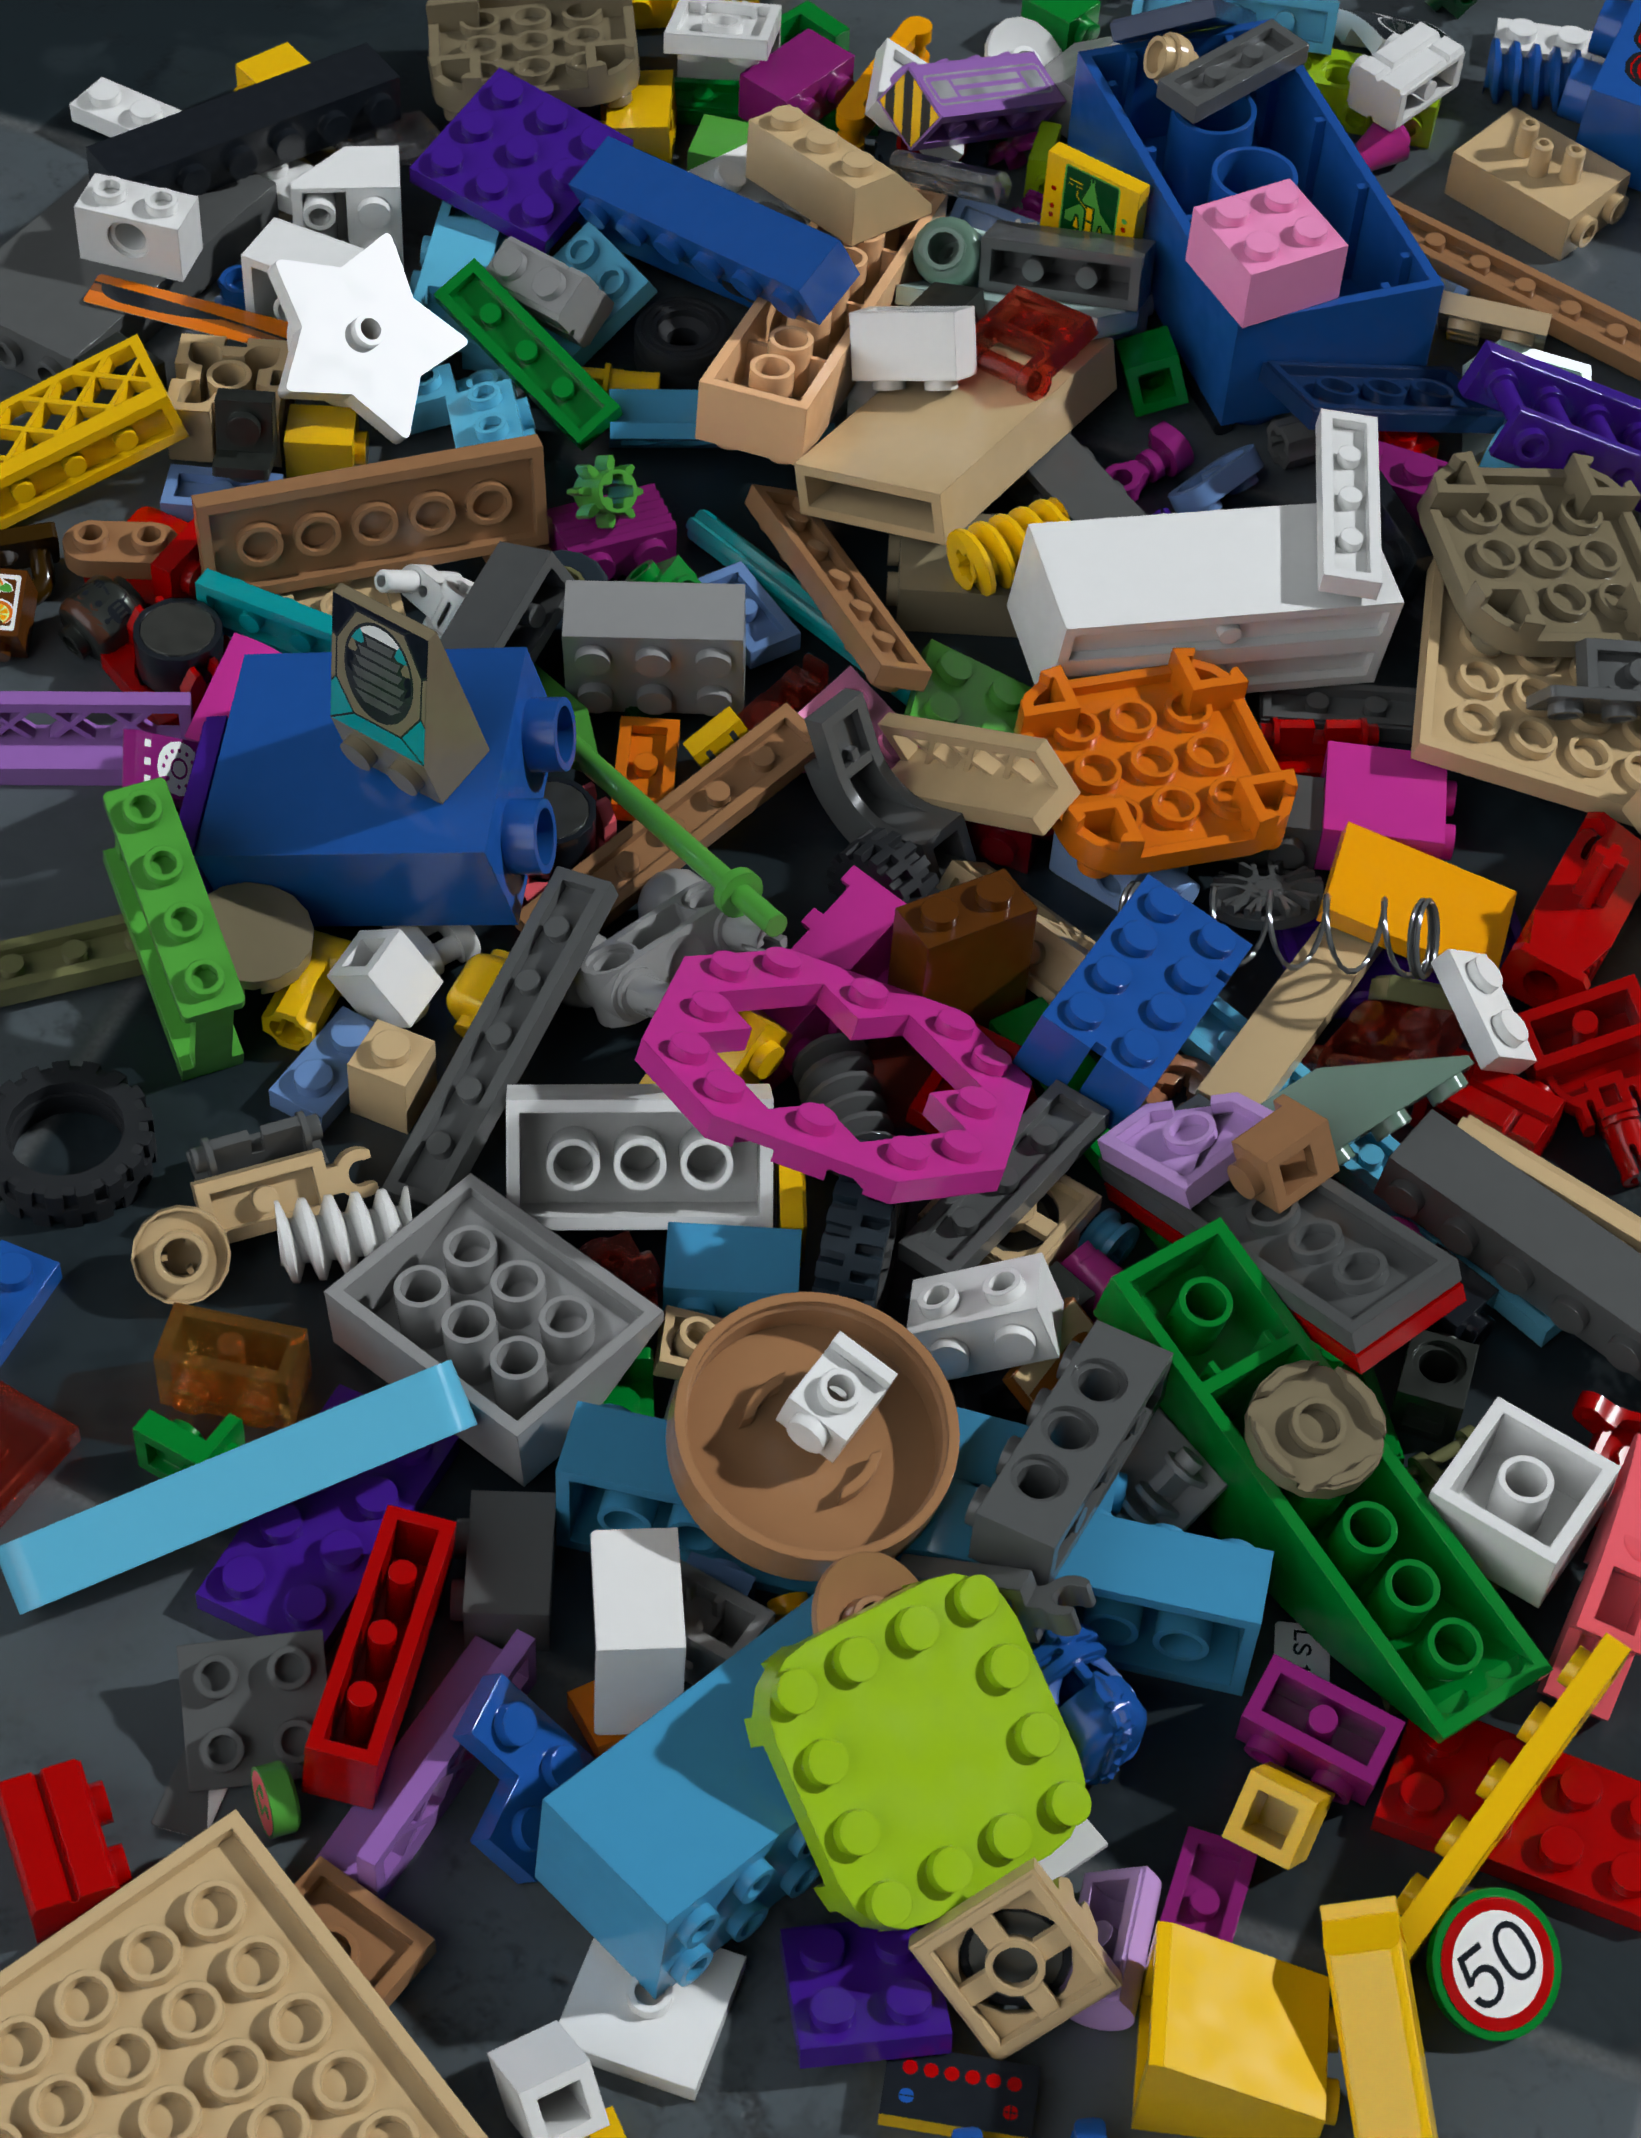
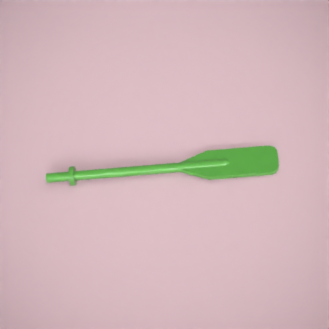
M534 663L547 697H567L573 707L576 722V752L571 769L583 772L715 888L713 895L714 903L726 916L738 918L745 915L768 936L777 937L782 934L787 927V918L762 896L763 883L761 878L747 867H737L731 870L601 757L597 751L588 708Z

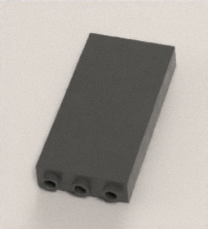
M256 173L198 196L203 249L185 280L180 282L80 258L74 205L90 182L89 174H87L0 247V365L40 383L76 365L78 357L117 331L127 338L138 334L144 345L167 323L84 302L83 299L97 276L105 274L197 298L220 277L225 269L233 266L241 259V254L274 217L279 218L276 182ZM76 387L64 395L76 401L81 393V387Z

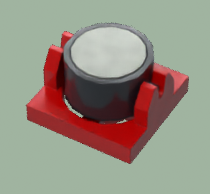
M160 595L155 597L153 605L145 609L141 605L135 606L126 625L129 642L111 654H100L102 669L122 692H191L194 716L231 639L223 634L222 621L217 612L206 603L190 598L165 599ZM138 674H139V676H140L142 682L144 683L143 685H141L140 682H139V680H138ZM152 713L146 718L156 725H180L178 714Z

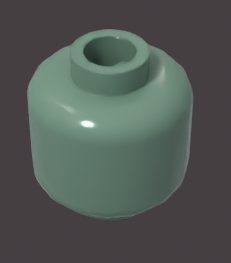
M954 216L939 217L927 223L917 234L913 245V262L918 273L930 284L940 282L973 287L979 281L982 236L967 221Z

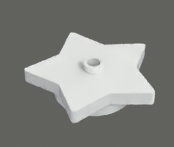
M390 234L382 235L342 267L283 259L277 260L268 268L267 272L288 321L287 347L289 351L278 388L279 397L283 399L322 400L333 406L350 407L395 445L400 444L409 437L411 432L420 377L462 349L467 344V339L413 298Z

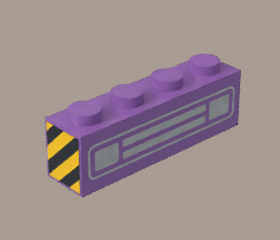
M1007 51L997 56L989 57L974 55L967 59L949 61L945 58L935 63L919 65L916 62H911L899 68L891 76V85L877 99L910 151L1023 136L1027 133L1038 131L1041 121H1048L1066 102L1034 51L1011 54Z

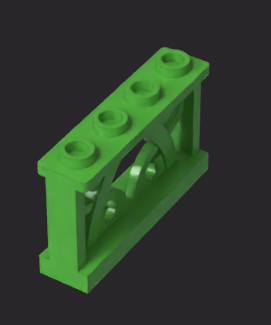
M156 778L108 791L103 795V804L115 835V847L103 850V862L181 1080H189L243 1064L244 1052L233 1025L234 1010L240 1009L245 1005V995L167 782L163 778Z

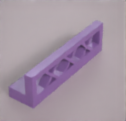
M0 691V785L122 786L123 729H137L186 740L184 737L194 717L191 692ZM29 713H46L56 719V721L51 725H36L24 717ZM91 713H107L117 719V721L112 725H96L86 719V717ZM152 713L178 714L180 725H156L146 718Z
M517 1629L505 1647L500 1649L475 1635L393 1749L374 1809L371 1810L353 1805L318 1853L315 1861L319 1856H322L382 1901L480 1763L452 1735L482 1676L503 1673L527 1696L536 1683V1639Z

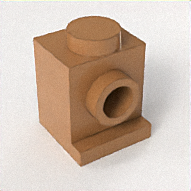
M1285 1094L1273 1100L1274 1112L1231 1141L1236 1161L1227 1167L1228 1177L1232 1185L1243 1197L1250 1200L1254 1198L1279 1214L1340 1171L1328 1119Z

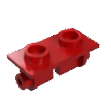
M1271 717L1269 723H1259L1258 725L1280 769L1294 768L1296 775L1321 776L1328 741L1378 746L1379 743L1378 724L1368 723L1366 717H1359L1358 720L1326 719L1324 730H1315L1314 719H1279L1278 717Z

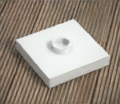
M593 1938L559 2023L590 2059L592 2066L695 2101L745 1971L746 1956L719 1948L713 1953V1959L707 1969L695 1981L685 1987H681L678 1983L673 1986L671 1985L665 1990V1993L655 2000L639 1984V1981L632 1977Z

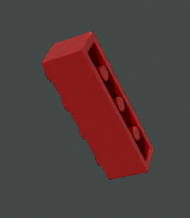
M387 1505L304 1748L302 1792L371 1810L374 1809L452 1568L457 1522Z

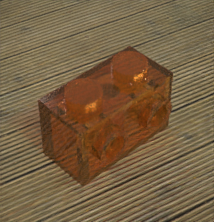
M177 1302L173 1304L153 1357L160 1404L172 1406L182 1413L191 1415L208 1413L226 1417L231 1413L242 1419L243 1424L254 1428H267L270 1426L285 1428L295 1424L312 1376L308 1330L306 1328Z

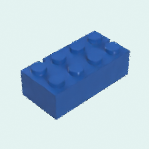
M1147 874L1043 1012L1012 1063L1049 1088L1056 1079L1068 1085L1090 1050L1095 1051L1102 1057L1080 1088L1079 1093L1110 1111L1108 1129L1111 1130L1141 1107L1253 945L1233 932L1228 926L1220 923L1180 896L1175 890Z

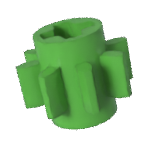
M613 455L597 456L595 467L590 464L576 465L575 470L579 477L575 481L574 487L567 489V494L574 496V500L579 507L576 517L578 519H590L596 516L598 528H614L616 517L620 519H633L636 515L631 507L634 505L637 496L644 494V489L637 487L636 481L632 477L635 469L634 465H619L615 467ZM603 487H607V497H603Z

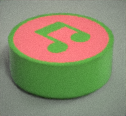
M277 1760L253 1767L251 1770L253 1796L258 1816L267 1837L274 1839L296 1833L301 1825V1811L296 1787L287 1765Z

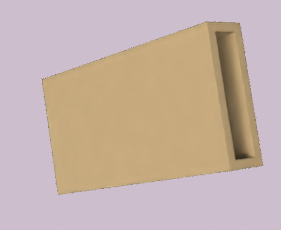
M987 322L988 339L976 350L977 374L959 380L958 389L927 391L924 390V381H906L905 389L879 391L794 463L801 514L946 546L947 537L950 532L958 528L964 529L1117 389L1113 339L1103 337L1093 340Z

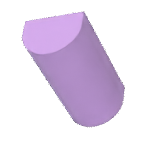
M1148 1866L1084 1874L1078 1904L1086 1901L1089 1905L1098 1928V1942L1122 1973V1986L1070 2018L1080 2025L1102 2031H1121L1128 2029L1134 2024L1162 1888L1161 1880ZM1073 1959L1072 1966L1069 1970V1973L1066 1977L1064 1984L1060 1986L1059 1993L1066 1987L1070 1975L1073 1971Z

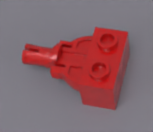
M1634 973L1517 1013L1528 1029L1529 1037L1527 1040L1537 1059V1062L1525 1070L1528 1079L1543 1082L1555 1095L1566 1100L1563 1111L1576 1117L1583 1137L1594 1136L1595 1123L1590 1111L1592 1112L1599 1135L1606 1139L1621 1176V1183L1626 1188L1638 1186L1639 1181L1637 1177L1641 1173V1123L1638 1112L1639 1108L1641 1113V987Z

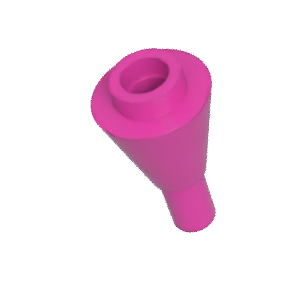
M1373 122L1355 144L1371 171L1406 161L1410 153V136L1404 125L1390 132Z

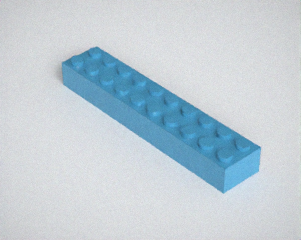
M577 1401L555 1470L556 1545L591 1553V1533L595 1530L678 1527L681 1560L686 1562L691 1551L710 1559H727L739 1565L746 1573L757 1577V1590L780 1595L793 1592H807L809 1598L814 1595L819 1581L787 1579L753 1568L719 1547L698 1526L685 1508L670 1473L666 1453L667 1420L633 1413L616 1404L596 1405ZM952 1478L942 1502L927 1527L910 1547L897 1556L895 1560L899 1561L903 1553L980 1563L968 1557L973 1527L965 1524L968 1506L978 1487H975L968 1481ZM1097 1509L1055 1579L1076 1575L1090 1581L1096 1599L1094 1607H1072L1075 1608L1079 1622L1092 1627L1097 1632L1101 1644L1107 1649L1105 1658L1114 1668L1242 1696L1262 1623L1274 1551L1256 1548L1252 1544L1240 1539L1228 1538L1220 1540L1187 1533L1171 1524L1156 1523L1150 1525L1118 1518L1107 1511Z

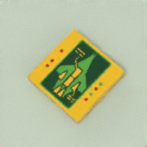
M1059 141L1048 151L1040 225L1143 239L1150 185Z

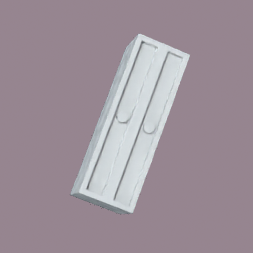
M1317 503L1028 524L1007 608L1034 685L1038 683L1041 671L1058 665L1062 666L1067 679L1070 680L1168 665L1172 648H1195L1193 659L1214 664L1227 673L1237 666L1249 681L1246 693L1374 682L1405 602L1383 551V583L1376 600L1318 591Z

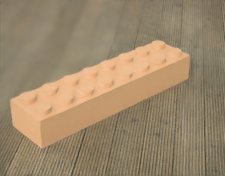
M909 183L932 204L930 215L854 246H849L840 240L860 275L820 325L799 315L795 319L788 318L779 312L771 302L758 297L699 380L695 439L716 444L725 450H739L769 458L771 461L783 465H794L796 461L818 443L857 382L852 381L849 312L870 306H898L895 304L896 285L921 281L923 279L913 262V245L917 234L927 223L946 216L948 193ZM810 221L808 224L810 227L837 238L813 221Z

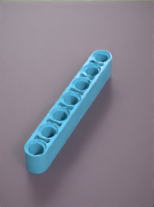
M450 1359L0 1545V1567L18 1612L22 1615L459 1433L478 1423L453 1362Z

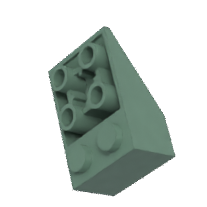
M1469 1055L1316 1068L1261 1103V1105L1275 1111L1273 1100L1285 1094L1328 1119L1340 1167L1356 1155L1350 1145L1371 1132L1378 1143L1411 1122L1412 1118L1406 1110L1425 1097H1427L1432 1107H1435L1465 1088L1469 1083L1463 1073L1468 1071L1474 1062Z

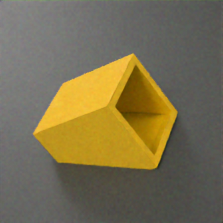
M1157 1921L1140 1991L1131 2129L1199 2138H1320L1324 2125L1335 2126L1340 2100L1339 2079L1327 2077L1328 2053L1337 2054L1339 2050L1333 2006H1329L1330 1984L1328 1976L1172 1922Z

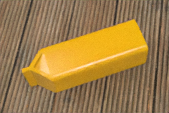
M1396 1895L1320 1905L1324 1953L1354 2138H1438L1405 1934Z

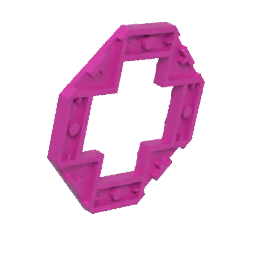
M770 947L765 951L737 953L721 950L709 955L684 956L641 1039L635 1058L639 1066L704 1138L729 1147H733L734 1143L751 1141L773 1149L774 1152L771 1158L773 1163L820 1180H824L827 1170L834 1171L853 1178L863 1189L862 1195L887 1204L997 1191L1032 1085V1081L1012 1063L1010 1055L997 1047L975 1025V1021L968 1014L945 1004L783 947ZM817 1005L851 1041L903 1036L955 1090L930 1092L922 1113L940 1133L910 1137L900 1135L892 1139L859 1142L841 1123L835 1112L826 1107L824 1103L807 1102L800 1106L768 1109L746 1086L745 1081L735 1074L717 1053L743 1051L746 1049L752 1027L737 1013L739 1011Z

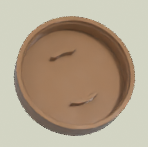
M793 1292L762 1298L735 1310L719 1321L705 1334L689 1357L672 1398L666 1426V1453L675 1488L685 1508L704 1533L719 1547L745 1564L771 1575L800 1581H819L832 1563L855 1552L874 1551L895 1559L909 1548L931 1521L951 1484L956 1470L960 1443L959 1418L950 1386L940 1366L919 1339L902 1324L870 1305L851 1298L820 1292ZM839 1331H841L898 1375L881 1402L832 1463L820 1453H811L798 1446L790 1438L786 1428L775 1419L790 1394L829 1347Z

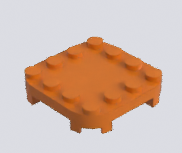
M1172 648L1168 665L1070 680L1067 679L1061 665L1040 672L1038 683L1029 689L1020 701L1014 733L1047 739L1081 792L1052 828L1069 855L1077 860V867L1083 875L1093 879H1102L1110 874L1137 875L1250 856L1264 850L1276 849L1282 844L1298 789L1294 768L1280 769L1245 700L1249 681L1237 666L1227 673L1214 664L1193 659L1195 648Z

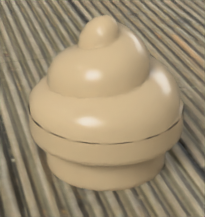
M1168 32L1163 36L1156 35L1150 40L1145 50L1144 72L1148 78L1154 79L1158 85L1160 78L1189 65L1190 62L1196 60L1199 56L1194 51L1191 42L1179 33Z

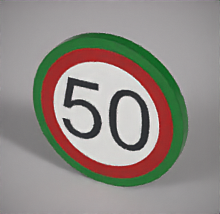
M1484 1887L1470 1890L1458 1896L1450 1903L1432 1929L1426 1958L1430 1988L1443 2014L1459 2030L1481 2040L1508 2041L1528 2034L1545 2019L1556 2000L1560 1987L1562 1972L1561 1953L1552 1925L1541 1909L1530 1899L1516 1891L1500 1887Z

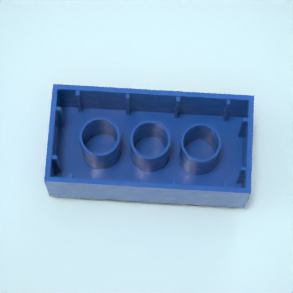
M1269 19L1181 35L1191 42L1194 51L1201 57ZM1151 39L1078 52L1067 145L1150 185L1143 239L1156 241L1151 291L1154 310L1162 324L1168 327L1174 345L1221 426L1233 423L1244 425L1262 424L1274 418L1275 415L1290 412L1258 380L1263 362L1288 361L1427 366L1444 283L1303 64L1193 124L1156 98L1158 85L1154 79L1146 76L1143 66L1145 50ZM1290 178L1349 245L1339 298L1241 328L1185 261L1193 207Z

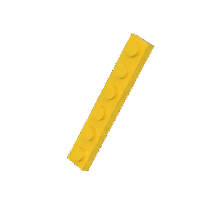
M1607 1632L1593 1652H1590L1582 1645L1575 1651L1557 1679V1682L1566 1687V1689L1554 1706L1551 1708L1540 1701L1528 1716L1516 1736L1526 1745L1513 1763L1510 1764L1500 1757L1489 1770L1476 1791V1794L1483 1798L1485 1802L1472 1820L1468 1821L1459 1814L1447 1828L1434 1849L1435 1852L1443 1857V1860L1430 1878L1427 1879L1417 1872L1397 1898L1410 1965L1428 1942L1433 1927L1447 1907L1466 1889L1621 1672L1631 1649Z

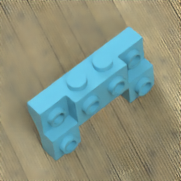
M442 200L432 236H423L420 250V266L422 270H413L410 289L415 300L467 339V344L458 351L462 352V369L475 371L484 369L496 370L500 367L437 303L433 294L474 258L486 269L504 240L509 237Z
M446 363L434 367L420 377L411 435L451 424L455 447L460 448L536 434L535 423L527 397L518 399L513 380L501 368L496 370H480L467 378L455 381L451 365Z

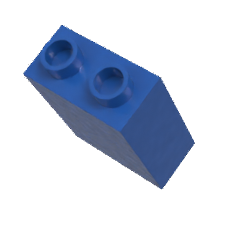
M527 647L445 649L490 751L447 800L440 804L420 792L415 796L405 793L385 773L373 767L368 771L363 770L344 755L340 748L343 740L330 717L332 652L245 654L194 858L213 891L222 886L243 882L272 885L293 895L309 913L313 927L518 925L528 875L549 874L555 861L557 848L556 820L551 803L543 797L548 772H567L571 769L574 762L576 722L571 702L567 697H547Z

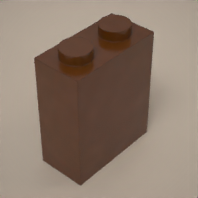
M1005 868L896 907L887 984L956 1008L968 1014L975 1023L989 1028L991 1019L1016 1009L1025 1003L1038 908ZM901 1036L915 1055H918L919 1053Z

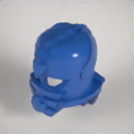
M1080 1623L1082 1629L1079 1635L1060 1636L1050 1630H1045L1039 1643L1029 1642L1078 1752L1085 1784H1108L1113 1780L1114 1775L1119 1772L1120 1769L1118 1767L1132 1759L1137 1752L1146 1728L1147 1711L1138 1700L1133 1688L1125 1682L1123 1677L1105 1658L1107 1649L1101 1644L1099 1635L1092 1627Z

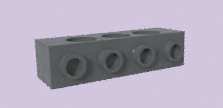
M1096 1320L1082 1344L1072 1341L1068 1345L1057 1370V1384L1053 1390L1043 1387L1031 1406L1026 1423L1029 1427L1022 1438L1015 1435L1010 1437L997 1464V1479L991 1487L981 1484L972 1497L965 1516V1524L973 1527L968 1554L969 1558L982 1564L1032 1570L1037 1586L1049 1584L1056 1578L1164 1399L1173 1352L1099 1320Z

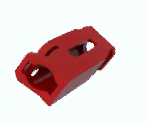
M1588 812L1500 969L1504 992L1533 1008L1589 989L1592 979L1612 947L1641 892V840L1605 812ZM1598 835L1601 836L1602 838H1600L1599 840H1597L1596 843L1593 845V843L1595 842L1597 836H1598Z

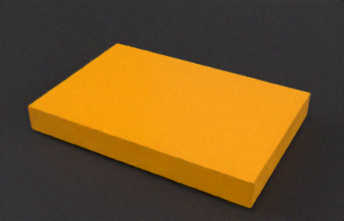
M1348 821L1340 835L1323 897L1327 892L1331 895L1329 910L1330 926L1369 943H1373L1381 913V899L1386 896L1388 898L1387 921L1393 953L1407 958V934L1413 907L1420 898H1432L1438 908L1440 918L1438 956L1448 948L1487 954L1488 958L1499 969L1517 891ZM1323 898L1316 921L1321 922L1323 915ZM1426 909L1420 930V963L1425 959L1428 924ZM1382 932L1378 946L1386 949Z

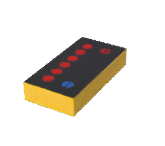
M955 2052L887 2060L877 2125L951 2137L954 2129L977 2127L982 2131L983 2138H1032L1041 2067Z

